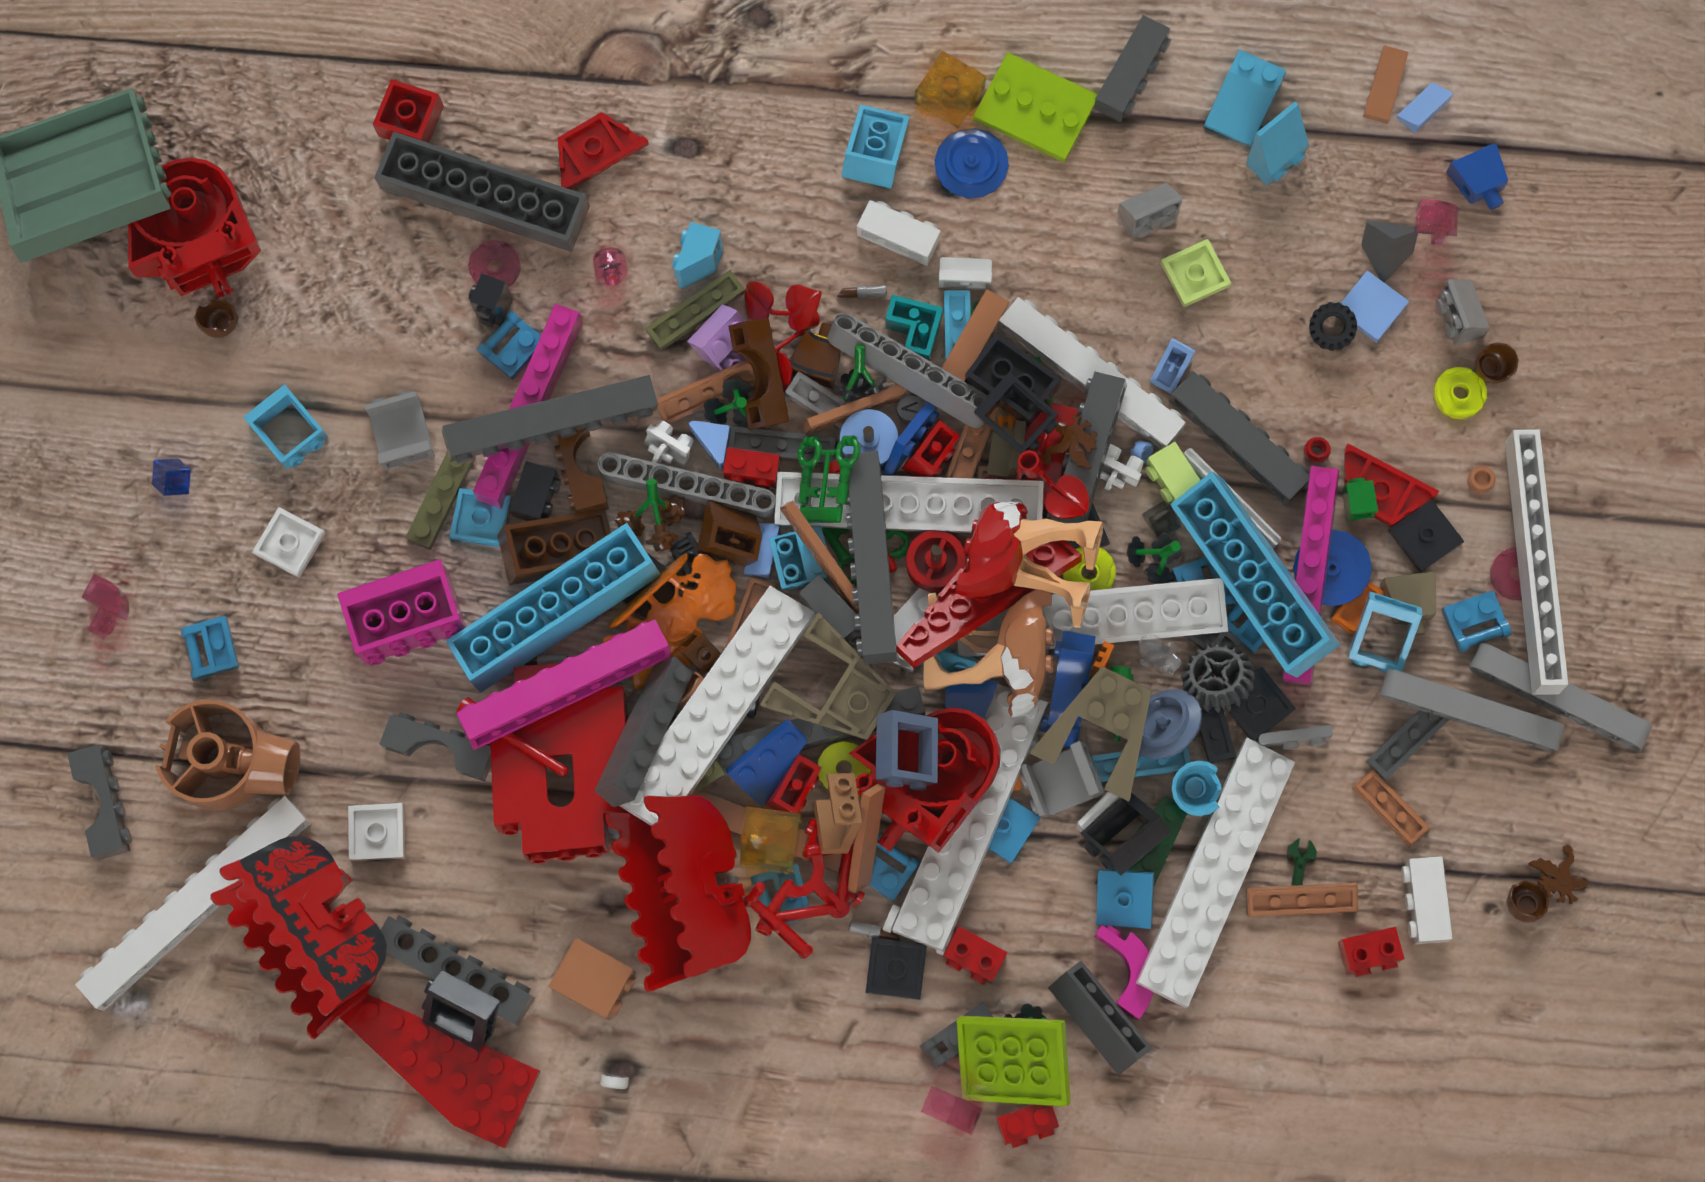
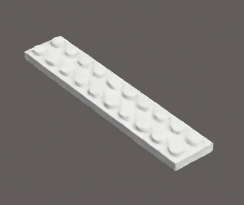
M777 472L775 525L792 527L781 512L780 507L789 501H794L800 510V505L802 504H798L802 473ZM812 473L810 488H821L823 473ZM828 474L827 487H838L840 475ZM881 475L886 530H938L954 533H971L973 521L979 519L984 508L995 502L1011 501L1023 503L1028 510L1027 520L1037 521L1043 517L1044 481ZM825 495L824 507H837L839 505L836 503V497L828 498ZM820 497L809 498L808 505H805V507H819ZM843 505L840 523L809 524L811 527L821 525V528L847 529L846 514L851 513L850 505Z
M1221 578L1090 591L1081 628L1073 627L1070 607L1064 597L1052 594V606L1043 607L1049 628L1054 629V646H1049V649H1055L1056 641H1062L1063 631L1096 636L1095 645L1103 644L1104 641L1116 643L1228 632L1224 582ZM1009 608L975 629V631L999 630L1002 618ZM958 641V651L961 656L971 657L987 654L977 653L963 642Z
M769 586L665 733L635 800L619 805L620 807L652 826V824L658 822V816L656 813L649 812L646 809L644 797L690 796L814 619L815 613L811 609Z
M1000 684L996 688L984 719L996 733L1001 748L1000 767L992 785L942 850L938 853L928 846L892 928L894 933L941 952H944L1021 773V765L1027 759L1041 726L1043 716H1045L1049 707L1048 702L1039 700L1036 707L1024 715L1010 717L1007 696L1011 688Z
M1249 738L1243 740L1216 801L1220 808L1211 813L1136 984L1184 1008L1189 1006L1295 764L1294 761Z

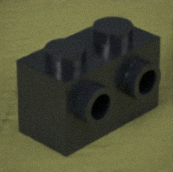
M482 273L477 285L471 287L468 297L476 317L479 319L478 321L489 327H493V325L500 326L504 322L513 301L505 281Z

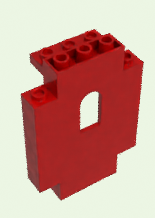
M561 662L514 667V683L519 680H527L535 676L540 670L552 668L561 664ZM623 686L604 688L513 732L551 757L572 755L574 798L567 806L556 807L549 802L546 766L502 738L490 743L494 826L503 835L518 834V831L522 832V853L527 861H531L533 864L546 863L547 860L558 858L560 861H570L577 856L583 855L587 858L601 857L602 854L609 853V850H613L612 838L608 833L605 815L610 812H630L620 806L613 807L594 790L628 721L627 695Z

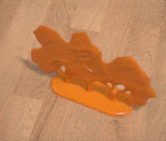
M683 554L661 572V576L647 585L616 614L608 624V627L614 628L626 620L627 630L624 633H627L638 624L655 619L669 645L671 657L675 656L685 666L692 665L677 647L695 629L702 632L697 627L699 619L720 621L735 615L736 602L734 596L736 594V582L729 576L731 566L728 564V560L716 562L708 554H699L693 560L691 574L677 576L676 572L688 560V554ZM698 573L701 577L700 579H696L693 577V575ZM669 581L675 586L674 597L668 603L661 604L654 598L653 594ZM688 581L697 583L698 587L695 590H689L683 587L681 582L686 585ZM679 589L684 592L682 597L678 594ZM647 600L651 604L647 618L644 621L633 618L631 614ZM616 634L603 638V643L610 641ZM653 666L631 676L635 689H643Z

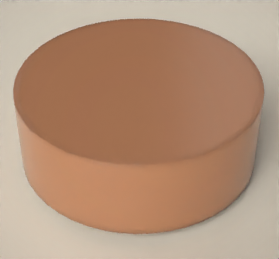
M1486 466L1475 467L1467 477L1469 488L1478 494L1489 492L1496 481L1494 472Z

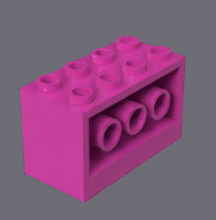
M441 559L337 593L355 654L365 664L371 666L381 664L385 661V658L393 655L395 657L405 656L411 652V649L420 646L421 648L432 647L436 644V641L444 638L449 639L466 628L450 573Z

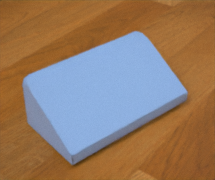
M1432 82L1396 117L1415 134L1451 100L1453 93Z
M759 523L762 540L758 560L745 566L744 575L770 579L774 557L769 538L779 536L780 525Z

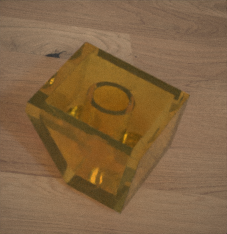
M942 51L916 89L915 104L954 127L959 128L984 91L986 75Z
M746 806L741 837L740 867L794 874L803 822L801 814Z

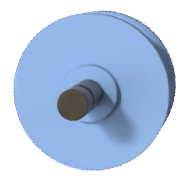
M872 409L861 410L852 414L844 422L840 431V441L843 436L855 435L857 437L861 453L878 451L881 469L885 468L895 441L898 439V432L894 422L886 414ZM844 446L842 450L843 457L846 458V454H853L854 447Z

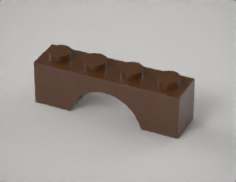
M769 318L743 321L729 325L733 352L745 357L751 364L755 374V389L744 407L749 430L789 422Z
M586 428L577 430V434L566 438H561V435H557L559 445L555 446L558 461L563 460L565 469L561 470L565 486L570 485L572 493L567 495L570 509H576L577 513L601 509L608 510L609 505L601 477L590 476L581 471L576 465L578 448L583 441L591 436L590 431H587Z

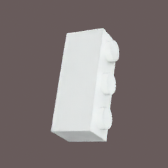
M869 200L857 225V236L928 266L941 235V230L935 224L928 221L920 222L914 219V216L905 211L897 212L882 201L874 202Z
M1443 857L1408 859L1404 862L1405 866L1401 868L1402 881L1407 883L1408 894H1405L1406 910H1410L1411 921H1408L1409 937L1414 939V944L1441 943L1452 940Z

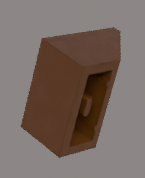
M707 501L697 552L708 554L720 560H728L730 563L743 567L756 562L762 540L757 516Z

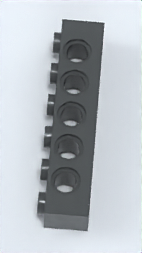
M399 915L396 920L388 916L381 928L387 945V954L434 979L437 978L442 970L449 974V966L453 962H460L461 971L454 977L472 986L474 977L483 975L485 977V984L479 990L496 998V993L501 988L508 989L509 998L499 1004L497 1015L519 1027L535 997L529 994L531 988L516 981L515 985L505 981L507 975L493 968L489 972L481 967L484 962L470 954L465 959L458 955L459 948L446 941L443 946L434 941L436 936L423 928L420 932L410 928L413 923ZM409 935L413 936V946L410 949L404 950L401 945L403 938ZM429 949H436L438 953L437 959L432 963H427L425 960L426 952Z

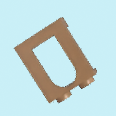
M827 774L830 800H816L814 803L821 854L848 853L862 825L855 774Z

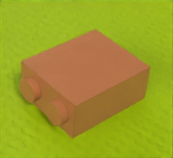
M575 938L548 987L609 1020L611 1016H617L623 1005L620 999L625 991H631L637 978L634 977L636 971L631 967Z

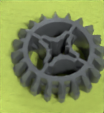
M1217 641L1213 648L1206 643V650L1204 651L1196 648V656L1189 655V663L1183 664L1184 673H1181L1183 690L1191 694L1198 701L1200 707L1204 705L1207 712L1212 707H1215L1218 713L1221 707H1226L1230 711L1231 704L1233 703L1240 707V698L1248 700V691H1253V681H1255L1253 663L1249 661L1248 655L1242 653L1238 646L1232 649L1229 642L1224 647H1221V644ZM1206 669V673L1201 676L1202 679L1197 682L1201 672ZM1239 672V676H1238L1237 680H1236L1235 683L1231 686V685H1230V681H1231L1232 679H1234V678H1235L1234 675Z

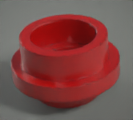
M1321 437L1309 439L1304 446L1305 457L1313 463L1326 461L1331 453L1330 444ZM1312 448H1320L1321 454H1314Z

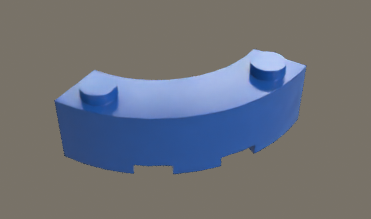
M1063 631L1062 641H1056L1054 657L1059 658L1049 716H1043L1041 732L1046 733L1088 684L1096 636ZM1077 717L1064 744V748L1071 749L1070 745L1078 742L1081 717Z

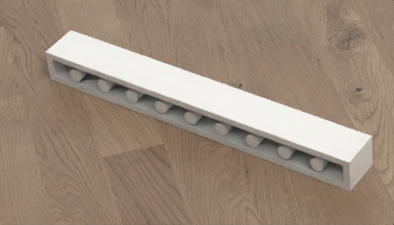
M1513 430L1505 441L1531 689L1532 695L1560 694L1568 686L1540 430Z
M284 796L282 799L277 798L267 807L268 811L262 817L257 816L247 825L248 829L241 836L236 835L231 838L226 844L227 848L221 854L217 853L210 857L205 863L206 867L201 872H195L185 880V886L181 890L169 894L163 902L165 904L157 911L149 912L142 921L144 923L136 930L131 929L122 937L121 940L123 942L115 949L110 948L101 956V962L94 968L89 967L79 976L81 980L75 985L96 1009L105 1011L220 907L211 901V893L240 880H225L219 873L221 867L242 859L275 841L286 837L298 836L311 824L290 799Z

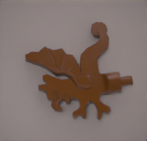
M1073 415V426L1060 421L1055 431L1064 435L1060 444L1050 446L1042 457V462L1049 464L1052 461L1050 456L1052 453H1064L1069 450L1071 461L1076 462L1078 467L1092 469L1086 458L1085 450L1079 445V443L1084 445L1088 453L1092 452V448L1097 449L1095 446L1097 432L1093 431L1091 436L1090 432H1084V429L1091 427L1092 423H1088L1085 420L1084 424L1078 425L1082 418L1081 415L1078 417Z
M1566 844L1563 846V852L1567 854V858L1560 862L1558 867L1556 864H1552L1550 860L1542 858L1537 859V861L1533 860L1528 865L1543 874L1539 876V879L1542 881H1538V884L1542 886L1547 897H1553L1550 892L1552 891L1554 894L1557 891L1560 894V897L1557 899L1558 903L1560 901L1564 903L1565 895H1567L1569 904H1572L1573 901L1576 902L1578 899L1572 894L1571 890L1583 889L1584 886H1588V881H1583L1581 877H1570L1569 867L1574 862L1572 847Z

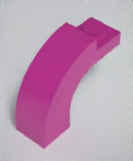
M1101 925L1094 937L1116 952L1124 960L1128 970L1127 986L1116 1004L1123 1012L1138 1021L1150 1004L1154 993L1136 984L1149 952L1140 939L1132 932L1124 941L1120 938L1122 934L1110 925L1107 928Z

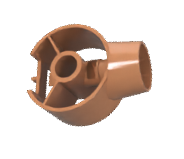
M200 700L189 703L179 708L166 720V723L171 725L167 744H160L159 746L165 751L162 766L156 765L155 767L164 785L180 798L202 809L224 811L246 803L255 794L289 795L292 792L300 767L301 752L298 742L264 732L254 720L236 707L218 700ZM230 714L241 717L251 733L253 748L228 743L218 735L213 734L208 716ZM193 724H196L199 734L195 735L189 743L182 742L179 753L180 759L189 760L192 765L177 781L176 775L171 772L179 733H186ZM219 747L217 758L207 764L209 753ZM231 774L244 775L236 786L219 796L211 798L190 797L208 776L222 779Z

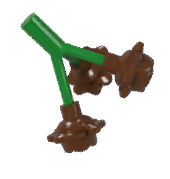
M650 478L646 481L647 500L638 511H620L615 522L619 528L628 523L635 536L640 537L645 529L644 524L641 522L642 513L649 505H652L656 525H654L655 533L651 536V539L646 541V544L653 545L655 551H664L672 548L673 540L678 538V535L666 531L665 525L670 526L672 523H679L681 521V518L686 514L684 509L685 502L683 499H678L676 495L670 498H659L657 480Z

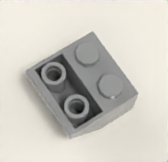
M1164 183L1119 203L1117 213L1131 239L1137 236L1143 238L1152 233L1153 229L1162 226L1165 228L1174 224L1178 218L1183 199L1170 185Z
M1459 279L1447 280L1437 297L1436 307L1439 314H1443L1445 318V331L1448 338H1452L1454 345L1484 337L1490 328L1473 282L1471 280Z

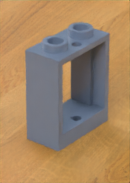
M896 710L877 715L876 780L887 782V786L890 787L908 785L910 790L914 791L926 790V786L936 784L938 718ZM898 730L919 733L918 773L897 770Z

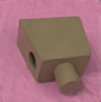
M1436 572L1384 578L1380 583L1381 590L1384 591L1383 596L1422 608V618L1415 637L1425 635L1424 621L1431 620L1436 615ZM1391 617L1394 624L1407 623L1409 628V622Z

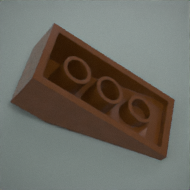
M605 509L503 525L497 538L509 585L540 580L609 535L611 530Z

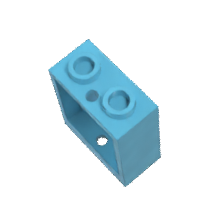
M285 384L243 416L286 470L300 465L307 454L320 449L325 444V440L329 438ZM292 404L315 432L284 456L261 427Z
M1369 591L1349 647L1348 658L1360 666H1368L1369 664L1378 667V670L1385 674L1387 669L1402 672L1422 618V608ZM1372 611L1410 623L1397 661L1359 649Z

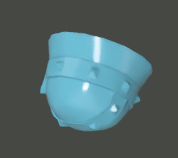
M1198 760L1189 762L1178 770L1173 778L1171 789L1173 798L1180 809L1190 815L1204 816L1220 808L1216 800L1220 795L1222 787L1216 775L1218 770L1216 766L1209 762Z

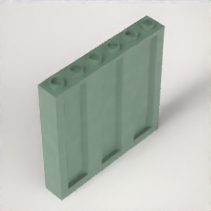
M133 88L0 135V203L10 246L20 263L171 209L168 198L172 197L167 183L163 182L167 177L162 165L158 164L162 162L157 147H153L157 145V141L152 130H149V128H152V123L148 114L144 113L148 109L143 97H137Z

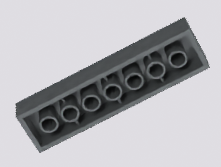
M394 131L374 177L379 188L570 252L573 251L590 208L586 194Z

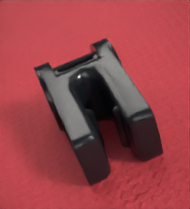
M691 532L686 533V537L673 543V547L669 548L675 560L683 554H688V559H694L701 554L697 552L698 543ZM686 561L681 569L685 575L691 574L692 568L689 562ZM689 581L692 587L697 585V583Z

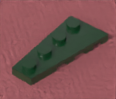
M1167 796L1161 800L1154 811L1161 816L1171 834L1127 870L1153 872L1154 886L1187 815L1185 811L1179 808L1174 799ZM1142 824V825L1139 827V829L1135 832V834H1136L1140 829H1142L1145 825Z

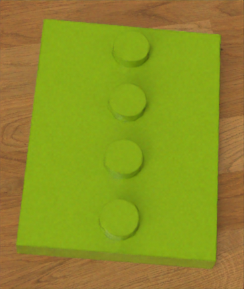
M1007 52L975 111L973 120L1065 163L1094 109L1095 98L1098 94Z
M959 1016L956 1018L962 1100L1068 1106L1071 1104L1065 1020Z

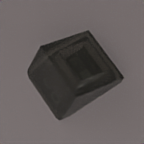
M1165 501L1160 502L1142 514L1157 539L1160 534L1167 533L1169 535L1181 527L1171 505Z

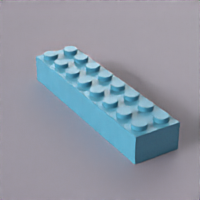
M1210 472L1170 504L1286 673L1298 678L1340 646L1338 640L1222 477L1214 472Z
M626 523L450 637L446 642L469 681L481 693L514 672V667H521L661 576L628 523Z

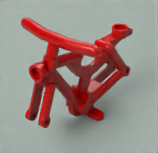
M812 818L804 832L809 837L802 851L803 857L809 859L813 866L812 876L809 881L802 886H794L793 880H785L767 907L759 900V897L766 888L763 882H757L752 890L743 897L745 906L747 908L751 907L759 915L760 919L755 931L764 936H771L772 931H774L798 953L801 959H806L813 953V947L807 944L785 922L831 915L834 918L841 919L849 913L850 906L855 908L862 902L865 895L861 891L856 894L848 891L854 848L853 843L848 853H842L835 893L823 881L825 870L823 856L832 854H821L820 844H817L816 820ZM813 891L826 903L778 912L787 897L792 899L804 897Z

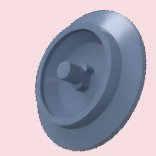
M1170 689L1150 697L1140 755L1149 759L1169 758L1184 750L1193 741L1200 729L1202 711L1198 701L1191 694L1183 690Z

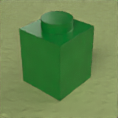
M1355 478L1345 484L1342 493L1347 521L1374 518L1378 508L1373 480L1365 481L1364 478Z

